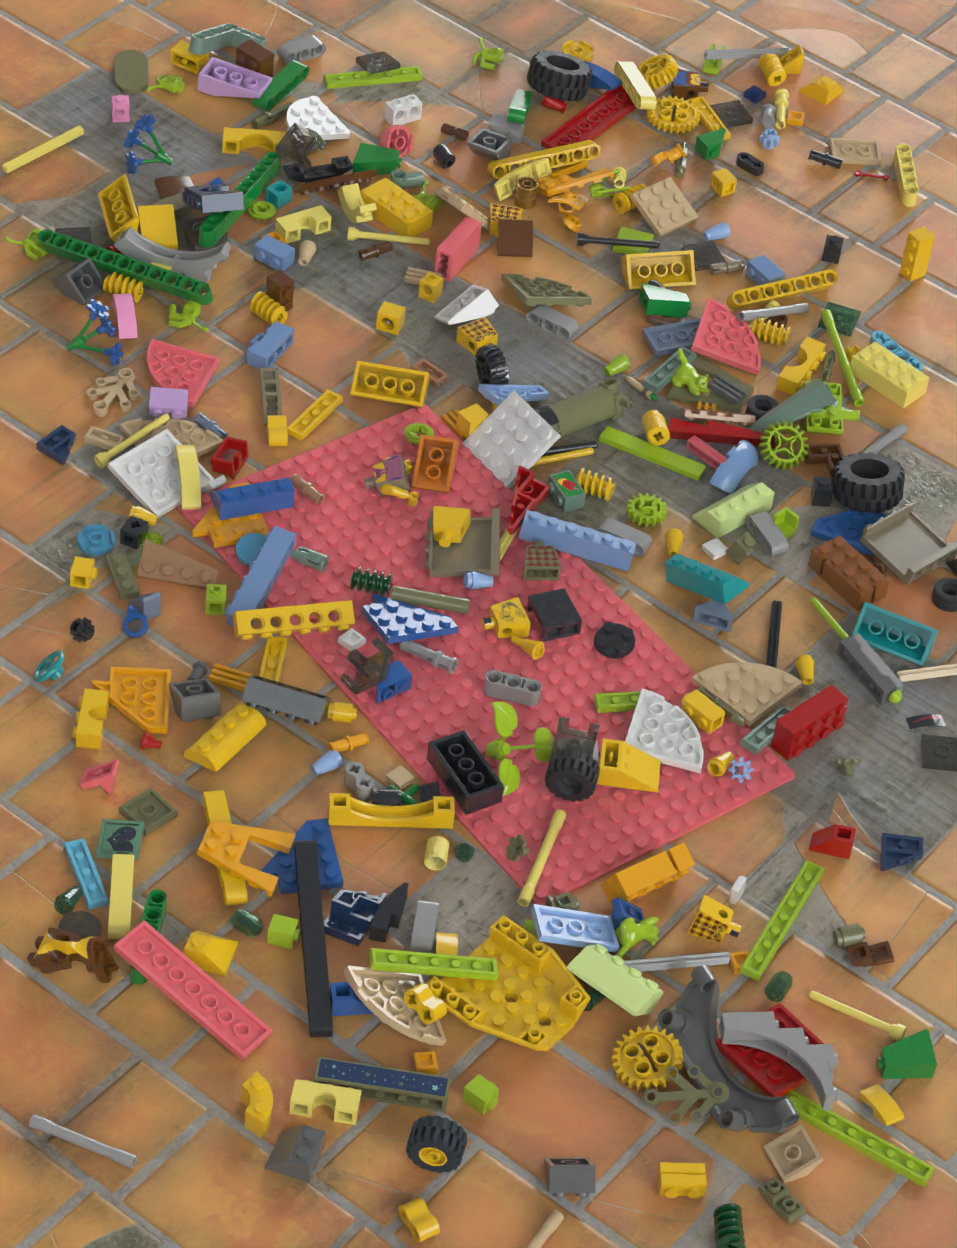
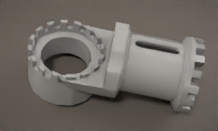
M766 103L761 108L762 113L759 116V120L762 124L764 123V130L775 129L774 114L776 107Z

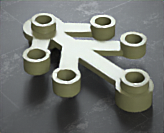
M691 1065L687 1071L688 1076L691 1079H697L706 1088L697 1090L679 1074L676 1067L670 1066L665 1071L666 1078L674 1081L684 1091L658 1092L656 1089L650 1088L643 1093V1102L647 1107L654 1108L663 1101L684 1100L677 1110L671 1111L668 1115L669 1122L673 1125H678L681 1123L685 1113L698 1099H706L699 1109H694L691 1112V1120L698 1124L704 1120V1116L714 1104H723L728 1100L729 1089L727 1085L722 1082L713 1083L701 1073L699 1066ZM692 1069L699 1071L696 1076L690 1074ZM670 1070L676 1071L674 1077L668 1076ZM720 1089L722 1090V1095L716 1096L714 1091ZM651 1093L656 1096L653 1101L647 1099V1096ZM697 1112L702 1115L699 1120L693 1118V1115ZM673 1114L679 1115L677 1121L671 1120Z

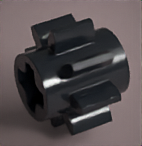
M85 617L74 620L70 625V634L73 635V639L78 642L90 640L95 632L94 626L91 624L92 621Z

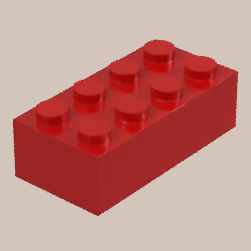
M832 684L776 720L771 748L787 761L798 757L804 750L812 748L816 742L825 739L831 732L839 730L843 726L849 698Z

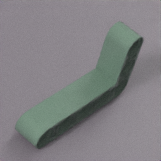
M226 23L192 34L188 51L193 54L202 55L230 45L237 48V46L250 39L265 48L266 38L239 26Z

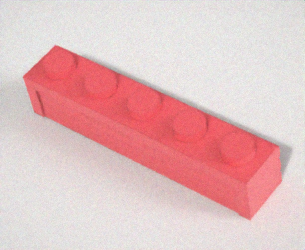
M693 436L687 440L686 449L717 470L720 463L723 464L727 461L725 456L700 438Z

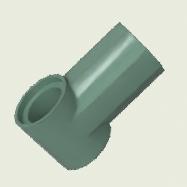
M394 170L391 173L390 181L403 190L405 188L422 187L425 182L423 172L405 173L402 170Z

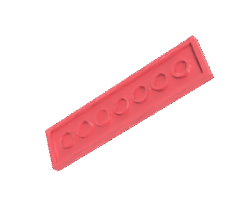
M145 920L114 945L113 950L241 1061L272 1035L273 1030Z

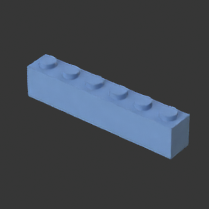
M529 510L526 511L519 534V539L532 543L536 540H542L544 545H552L555 550L625 571L629 570L637 544L628 539L615 537L592 528L582 527L572 522L562 521L555 517H549Z
M274 526L273 530L267 533L264 546H260L257 552L256 561L251 562L248 575H244L241 581L240 590H236L234 593L233 603L228 605L225 610L227 625L234 627L232 614L235 611L262 608L296 545V533Z

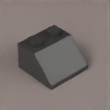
M481 128L467 142V146L473 153L495 161L510 156L512 138Z
M90 257L78 262L54 279L65 296L83 306L104 292V280Z
M208 678L169 683L175 713L181 721L192 722L195 719H211L214 716L221 715L220 692Z
M307 1125L281 1131L265 1169L308 1183L324 1149L325 1131Z
M544 1158L546 1187L549 1193H553V1196L565 1197L566 1193H575V1196L587 1197L589 1193H595L596 1166L590 1158Z

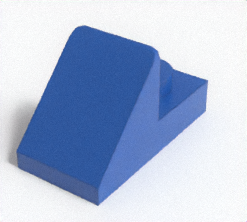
M619 897L611 900L613 910L610 916L614 930L626 918H634L635 923H640V921L644 920L642 908Z

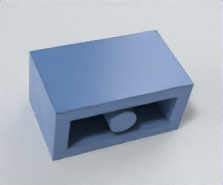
M265 235L254 244V259L278 271H285L294 263L295 248L269 235Z
M765 255L751 259L747 263L746 275L758 286L785 279L786 273Z

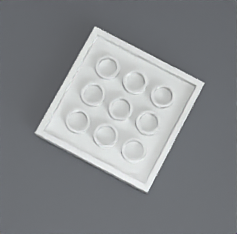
M513 391L462 444L469 448L471 453L477 459H480L482 464L491 470L493 475L502 481L506 488H511L516 483L518 467L522 466L530 469L561 436L526 401Z
M168 429L108 463V469L149 512L157 515L158 518L181 504V486L178 463H176L175 445L182 444ZM198 462L202 492L205 490L206 485L215 479Z

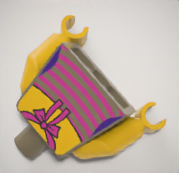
M397 454L391 458H385L382 462L372 467L374 476L364 479L367 490L377 487L381 496L390 495L404 500L408 499V505L412 507L417 506L418 493L415 491L410 492V494L408 493L410 488L407 474H412L414 469L410 460L403 461L401 454Z

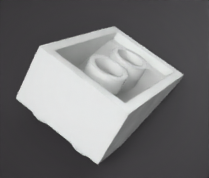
M473 284L436 314L434 318L451 325L489 316L495 312L499 305L487 288Z

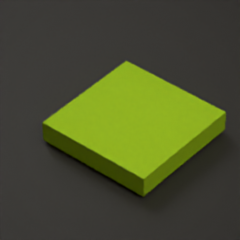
M621 227L617 238L653 241L654 234ZM613 246V252L625 255L649 253L650 248Z

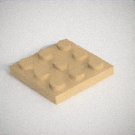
M671 177L637 191L630 196L658 238L696 221L699 217Z

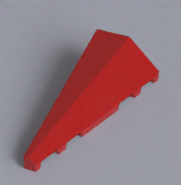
M522 466L518 467L507 531L510 535H513L523 524L527 510L535 511L546 500L551 487L534 479L535 472Z

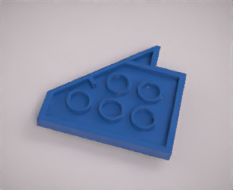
M851 510L817 518L812 528L811 536L829 541L840 535L858 552L873 556L874 553L860 541L863 535L862 531L868 524L872 525L879 518H885L888 515L883 514V512L862 513L858 510Z
M372 594V604L362 606L361 613L387 644L455 634L458 631L457 624L450 616L377 594Z
M328 819L306 821L295 833L294 842L316 840L321 890L343 887L344 881ZM294 842L289 854L278 851L261 870L262 872L279 877L278 885L281 894L297 893Z

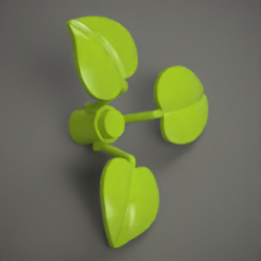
M492 702L496 731L502 737L486 745V754L491 759L501 760L498 768V778L504 785L503 796L516 791L520 784L518 767L512 765L511 759L505 758L510 753V750L535 748L536 758L544 762L549 761L555 753V745L551 732L547 728L541 727L534 733L535 744L510 747L503 740L513 734L512 730L517 727L516 711L508 703Z

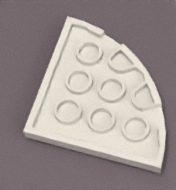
M316 96L294 102L289 107L285 117V124L288 126L287 131L294 141L349 139L351 135L346 126Z
M642 689L625 742L660 760L663 764L701 773L704 751L700 741V734L693 721L679 706H673L665 701V697Z

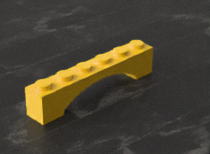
M329 793V825L453 829L455 814L454 797L433 796L432 800L418 804L384 806L350 797V794Z

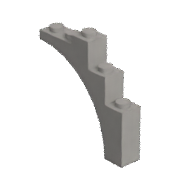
M132 227L122 232L114 244L125 256L149 264L154 262L171 266L173 272L184 273L187 277L205 283L212 277L211 272L220 261L224 262L229 257V251L232 247L225 242L218 247L205 251H179L150 241Z
M773 1011L725 1012L721 1014L719 1029L722 1044L754 1047L788 1062L811 1084L819 1098L823 1111L832 1110L834 1101H837V1089L833 1088L832 1085L835 1066H838V1054L834 1053L832 1044L809 1045L808 1037L804 1036L803 1028H779V1021L775 1020Z

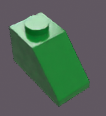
M722 128L697 136L695 150L704 160L719 157L724 144L726 129Z

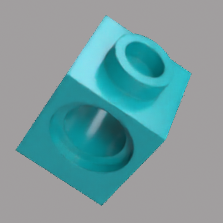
M278 180L266 188L265 201L273 204L277 210L292 201V187L282 180Z

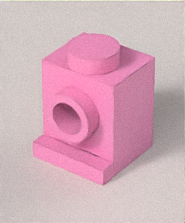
M128 95L112 96L111 113L113 122H130Z

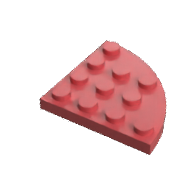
M708 298L691 351L758 375L761 366V354H759V344L752 330L744 321L740 322L737 316L727 310L728 307Z
M152 339L147 350V369L152 381L157 387L188 389V407L194 408L218 368L220 358Z

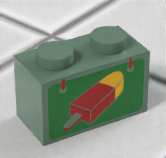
M570 470L549 475L547 485L551 486L549 494L553 496L557 506H560L564 513L584 508L586 493Z

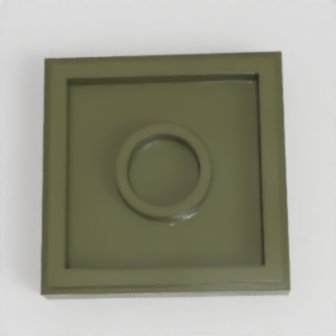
M152 788L119 807V813L132 825H145L143 834L145 837L178 817V811Z

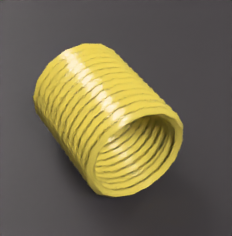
M434 836L427 840L424 859L426 867L431 870H442L446 867L450 845L447 839Z

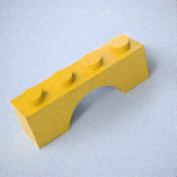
M224 127L222 153L240 154L244 149L259 147L269 152H277L281 157L290 158L291 136L285 131Z
M806 337L800 345L797 360L802 365L785 366L778 376L776 389L793 395L805 387V380L810 381L813 371L816 372L820 362L825 360L827 352H825L826 344Z

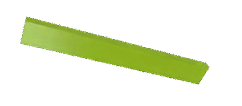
M808 860L805 861L741 966L739 973L756 981L761 979L824 874V867Z
M792 1090L784 1095L792 1102L800 1116L799 1119L922 1187H925L933 1175L935 1167L831 1110L823 1111L820 1104Z

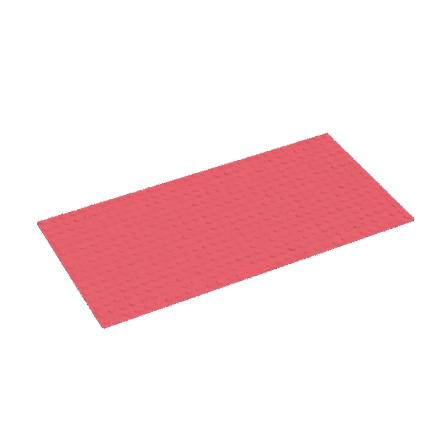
M424 404L423 407H413L212 490L228 489L230 485L247 482L256 484L284 478L291 479L294 474H298L307 483L311 482L316 490L325 495L323 502L316 505L307 496L301 495L300 491L294 487V507L262 513L269 532L273 530L274 526L296 533V545L293 551L299 547H304L329 556L327 568L324 572H320L297 562V560H293L290 554L263 605L266 608L352 600L355 624L350 626V629H354L366 638V643L354 652H350L338 643V637L348 630L338 631V628H330L331 631L319 633V630H311L310 634L300 635L299 632H292L291 636L425 784L439 782L441 795L444 797L453 796L427 760L428 742L465 730L498 776L501 760L491 759L486 754V745L502 737L496 731L492 702L508 703L516 711L517 727L512 730L513 734L503 740L510 747L535 744V731L538 728L544 727L553 736L555 753L557 739L597 740L599 759L603 738L625 742L635 710L597 713L593 700L594 694L636 692L645 689L665 697V701L681 708L682 698L687 693L690 694L698 688L691 683L692 676L696 674L578 556L556 550L561 564L559 581L523 580L526 548L528 545H533V543L519 539L520 527L500 560L499 575H491L493 576L492 587L469 590L464 587V576L430 577L429 569L425 567V558H429V556H426V544H429L427 543L426 532L430 531V529H427V518H431L433 507L443 506L470 509V518L492 517V508H500L501 539L508 527L514 492L509 487L506 488L504 483L498 480L493 475V472L487 469L482 464V461L477 459L471 453V450L462 444L463 441ZM423 423L433 429L435 437L458 440V456L449 493L412 488L419 444L409 443L405 439L404 431L408 425ZM397 454H401L403 461L410 460L414 469L412 474H407L410 488L408 493L410 494L412 491L418 493L417 506L412 507L408 505V499L404 500L390 495L381 496L377 487L367 490L364 479L374 476L372 467L382 462L385 458H391ZM207 492L201 495V509H182L180 504L178 511L195 528L213 507V502ZM209 535L202 536L205 539V541L213 548ZM236 545L213 548L241 580L244 575H248V565H243L236 557ZM359 566H362L363 573L369 568L370 574H372L376 569L377 576H380L381 572L384 571L386 578L389 573H392L393 583L389 598H391L393 586L470 599L468 614L414 605L450 616L457 624L458 631L455 634L411 640L433 651H442L444 655L451 658H458L457 669L452 675L440 667H433L430 662L400 650L401 642L387 644L361 613L362 606L373 603L371 601L372 588L369 593L365 592L364 587L362 591H358L357 585L353 590L350 589L354 570L357 571ZM565 588L582 619L580 634L544 642L541 637L542 627L533 611L528 612L527 610L528 596ZM516 597L519 598L531 623L529 637L520 638L542 641L545 647L542 657L534 660L520 646L512 643L511 638L499 639L493 628L482 629L481 619L489 617L492 605ZM334 613L328 614L329 619L336 622V615ZM313 614L309 615L310 622L316 624L318 621L317 617ZM291 616L290 623L296 626L298 625V619ZM605 622L622 624L633 630L635 647L629 655L616 659L608 658L596 650L594 636ZM399 660L412 674L411 689L377 703L375 701L376 688L382 667ZM490 670H497L539 681L542 685L540 702L536 706H527L486 695L483 691L485 674ZM725 715L723 726L711 734H707L695 724L700 734V741L704 751L701 773L660 763L658 793L596 784L594 794L589 799H584L581 802L565 801L560 797L554 796L555 794L551 793L549 788L546 787L544 780L549 761H539L535 755V748L510 750V753L505 758L511 759L512 765H516L519 769L520 784L518 789L503 796L501 803L465 815L454 799V816L522 890L548 832L554 812L558 809L563 810L566 813V818L555 839L531 900L536 905L545 906L547 895L555 896L566 892L572 893L793 780L795 773L768 746L757 755L740 745L741 739L752 730L746 724L743 727H739L735 723L732 724L730 718ZM725 752H731L734 755V760L738 763L739 757H743L744 762L751 760L749 765L755 771L750 772L751 779L748 780L744 777V781L739 783V778L731 779L733 774L728 769L723 776L715 777L711 775L707 769L709 760ZM740 766L739 774L744 773L742 771L744 767ZM518 834L522 835L527 842L525 847L529 848V854L521 856L519 861L508 860L506 848L508 845H511L509 842L510 837L516 838Z

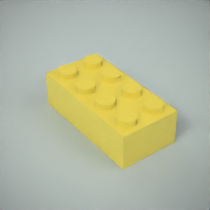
M873 342L852 356L850 366L854 376L904 409L926 394L930 377L877 342Z

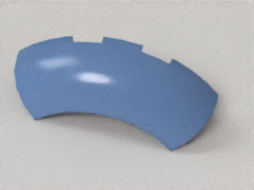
M746 440L739 441V446H733L727 453V461L723 464L720 463L710 484L731 494L735 491L744 475L752 467L757 466L759 460L758 452L755 446Z

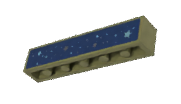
M318 1057L314 1082L362 1090L361 1099L446 1112L451 1077H444L442 1075L344 1061L331 1057Z

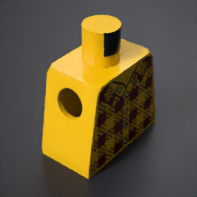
M491 203L489 233L495 235L498 239V219L522 220L523 208Z
M486 317L457 328L456 342L474 355L484 345L497 346L498 334Z
M704 895L691 920L687 934L719 943L722 941L725 933L737 938L741 925L731 922L734 913L732 909Z

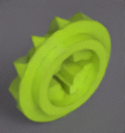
M257 201L249 206L248 214L251 215V218H256L257 221L263 220L265 222L266 219L271 220L272 217H275L276 208L269 202Z
M413 423L405 428L404 434L405 439L409 443L417 445L420 442V436H417L419 432H421V435L434 436V431L426 424Z

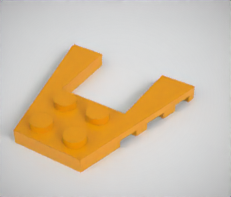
M588 161L565 165L553 170L546 177L537 178V192L550 197L569 191V188L573 186L581 188L590 181H593V183L601 182V178L607 176L612 179L614 178V173L607 168H602L575 179L570 177L569 174L589 167Z
M210 821L197 855L219 868L223 866L230 870V874L234 877H242L249 881L248 885L255 889L259 887L267 892V896L272 897L279 877L239 864L249 840L289 854L296 834Z

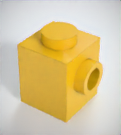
M75 556L70 571V586L90 589L92 579L97 577L98 569L95 568V559Z

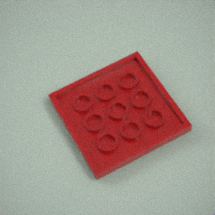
M781 1003L765 1011L774 1012L775 1020L779 1021V1028H803L804 1036L808 1037L809 1045L824 1044ZM721 1038L715 1042L720 1052L766 1096L782 1097L807 1082L806 1078L798 1070L771 1053L744 1045L722 1044Z

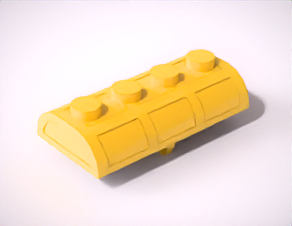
M237 703L184 752V758L217 772L266 726L265 718L258 710L246 704Z

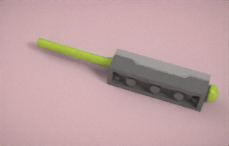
M813 597L810 603L842 639L839 641L837 655L880 705L888 702H900L903 688L901 680L895 676L890 667L882 661L878 653L869 646L868 642L859 633L854 636H848L819 600Z

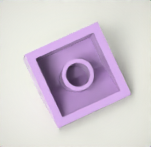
M151 387L149 415L160 417L163 414H168L175 419L187 418L188 389Z

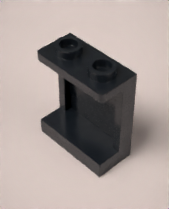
M565 588L528 596L527 610L528 612L533 611L542 627L541 637L544 642L580 634L582 619Z

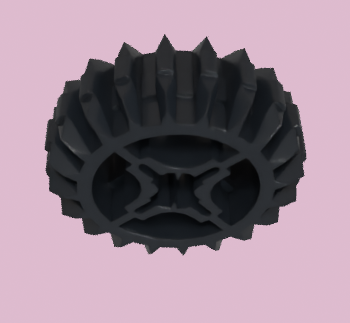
M496 345L480 347L475 355V368L477 369L481 384H509V370L505 361L506 358L503 356L500 348Z

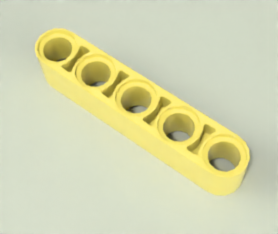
M616 62L614 67L615 75L622 81L621 85L636 108L654 110L657 103L656 96L633 62Z
M901 143L896 146L893 163L901 203L904 206L913 207L916 204L919 192L911 148L909 145Z
M113 854L108 939L121 940L130 932L134 855Z

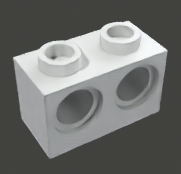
M415 94L385 102L384 119L390 125H403L421 119L422 102Z

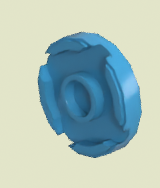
M87 525L81 532H78L77 545L83 553L88 555H105L115 547V534L111 529H106L104 525Z
M249 533L242 536L238 540L235 550L239 562L250 567L251 562L257 559V552L260 546H264L266 536L259 533Z

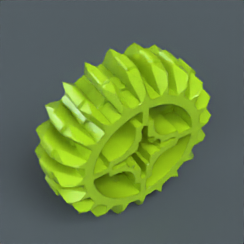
M778 421L775 422V427L770 424L768 426L769 430L765 429L763 431L765 436L760 437L763 442L759 444V447L764 448L760 451V454H766L763 460L769 459V466L775 463V469H778L781 465L783 471L786 467L791 470L793 465L799 466V461L803 462L805 460L803 456L808 454L804 450L809 447L808 444L804 443L808 438H802L805 432L801 431L799 433L797 430L800 426L797 425L793 428V422H790L788 426L786 421H782L781 425ZM779 432L789 433L792 437L786 438ZM772 436L775 438L774 441L776 443V447L773 450L770 446ZM790 441V443L787 444V447L778 450V448L781 447V444ZM795 441L797 443L796 455H794L792 444ZM782 453L789 459H781L776 454Z

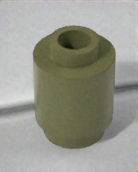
M858 923L838 927L837 930L833 931V940L836 947L846 948L847 946L862 943L866 939L865 930Z

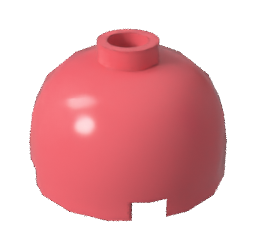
M391 125L381 133L379 144L381 147L400 150V157L403 159L405 157L403 155L409 153L412 149L413 135L410 134L407 127Z

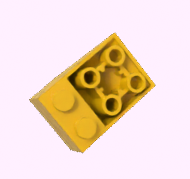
M603 738L597 785L658 793L661 761L624 741Z

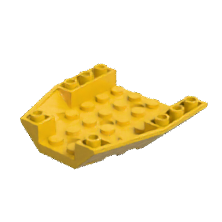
M505 915L490 927L489 938L469 955V957L496 959L498 969L497 981L447 976L440 980L434 976L426 983L433 995L446 1004L447 1010L470 1027L537 1051H548L575 1026L590 1001V996L566 968V965L556 952ZM513 998L516 1002H507L505 999ZM547 1022L549 1026H541L539 1023Z

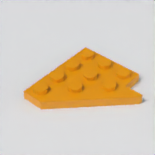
M250 483L230 485L229 488L250 485ZM213 505L192 530V537L209 535L213 548L237 545L238 540L249 533H259L266 536L269 530L262 513L220 520Z
M111 667L110 681L92 680V688L109 691V702L141 729L150 733L167 734L171 669Z

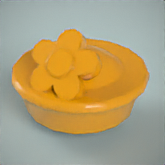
M572 214L563 217L565 229L568 227L574 232L580 231L581 222L577 217Z

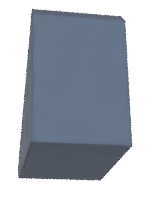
M160 592L144 594L129 600V604L133 605L138 612L144 614L148 618L147 620L161 615Z
M713 600L695 607L693 622L726 632L731 631L733 615L723 603Z

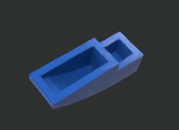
M586 62L592 70L589 87L613 90L622 84V81L599 65Z

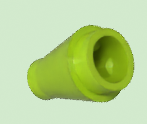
M625 354L617 355L603 368V371L607 377L626 371L631 365L630 360Z

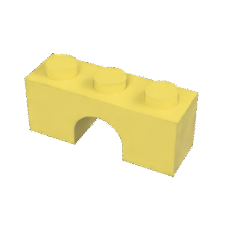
M320 205L276 218L275 231L288 244L300 240L301 229H309L315 235L331 231L332 217Z
M295 1079L289 1114L311 1118L313 1110L317 1106L327 1105L334 1110V1122L356 1125L362 1090Z

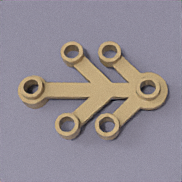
M130 368L120 369L116 376L97 378L95 380L96 389L90 388L87 390V398L89 400H96L98 395L107 394L103 400L94 402L93 412L96 416L104 417L108 413V406L116 396L120 401V410L123 412L131 410V402L129 400H139L140 392L133 384L135 374ZM116 383L115 385L106 386V384ZM124 385H126L127 389L129 390V400L127 399L122 389Z

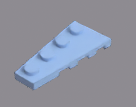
M479 384L478 391L484 395V398L490 400L495 405H500L513 391L526 402L546 400L549 396V392L540 385Z

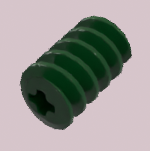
M359 566L357 571H353L350 589L353 590L357 585L358 591H362L364 587L365 592L369 593L372 588L373 594H377L380 591V595L384 596L387 592L389 598L393 583L392 573H389L386 578L384 571L381 572L380 576H377L376 569L372 574H370L369 568L363 573L362 566Z
M728 1203L715 1209L713 1216L716 1248H745L742 1209L739 1205Z

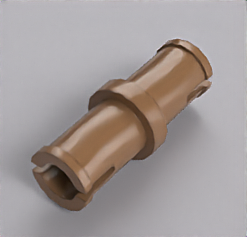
M294 474L291 477L292 485L300 491L301 495L307 496L316 505L323 502L325 495L316 490L311 482L307 483L298 474Z

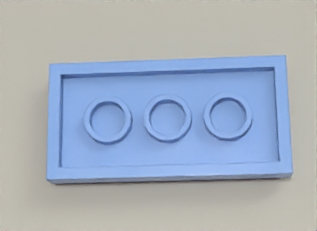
M533 904L531 908L539 941L585 948L587 945L600 944L606 947L608 952L615 953L619 948L611 916Z

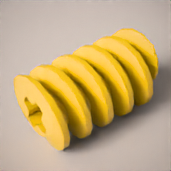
M775 54L762 55L759 59V65L768 84L771 87L778 86L787 77L779 57Z
M639 183L628 190L616 193L613 197L615 210L619 214H624L635 209L636 206L630 196L647 186Z
M113 272L112 275L106 277L103 290L110 294L131 293L133 301L138 303L143 293V282L139 281L136 285V279H132L130 282L129 276L124 279L123 274L118 276L117 272Z
M258 292L251 300V311L271 324V326L275 321L284 324L287 320L288 312L285 311V307L280 306L278 302L265 295L264 292Z
M762 317L760 321L756 318L752 327L755 337L757 336L759 340H762L764 337L765 342L770 340L772 345L777 342L778 347H781L783 344L785 347L790 336L791 327H788L785 331L783 324L780 328H777V322L771 326V320H768L765 324V318Z
M657 410L647 411L642 417L647 440L653 445L665 444L670 438V433L664 416Z
M582 467L576 480L584 489V492L588 494L591 491L592 496L598 494L599 499L605 496V500L610 501L616 487V482L612 484L611 477L606 482L605 475L598 479L597 472L592 477L591 470L584 474L585 469Z

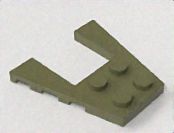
M697 355L691 365L698 374L704 376L708 374L709 378L717 379V376L720 374L745 390L747 397L734 405L712 390L708 396L702 394L696 396L690 393L688 389L675 385L667 395V401L676 399L688 405L690 402L698 403V401H701L702 405H705V402H707L709 406H712V403H714L717 410L741 413L751 397L754 387Z

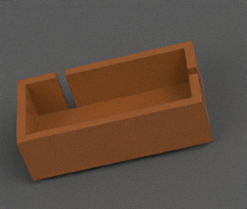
M840 535L811 549L808 566L818 575L822 574L821 578L856 611L862 609L865 602L869 604L870 602L875 603L886 597L889 580Z

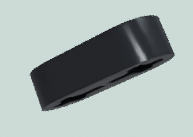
M741 152L737 155L736 164L740 168L754 176L763 174L765 165L762 161L746 152Z

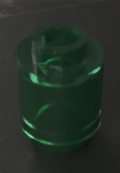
M237 909L231 917L230 923L233 924V927L250 938L260 935L263 930L262 919L246 909Z
M779 971L773 975L764 989L765 995L769 1000L781 1002L792 987L791 975L785 971Z

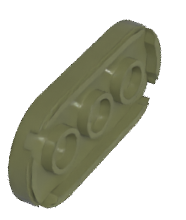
M125 50L115 56L116 88L118 90L120 88L126 94H139L142 90H146L149 82L147 56L136 50Z

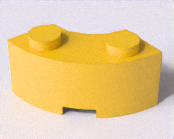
M256 1071L242 1084L241 1101L247 1106L244 1127L262 1139L268 1132L272 1121L273 1094L267 1080Z

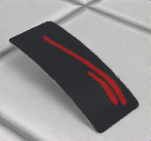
M939 714L918 715L906 718L911 730L928 726H946L942 716Z

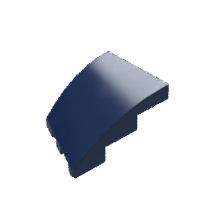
M341 889L333 898L330 914L324 920L325 934L359 946L370 931L373 917L379 906L386 899L387 893H381L380 896L367 895V891Z

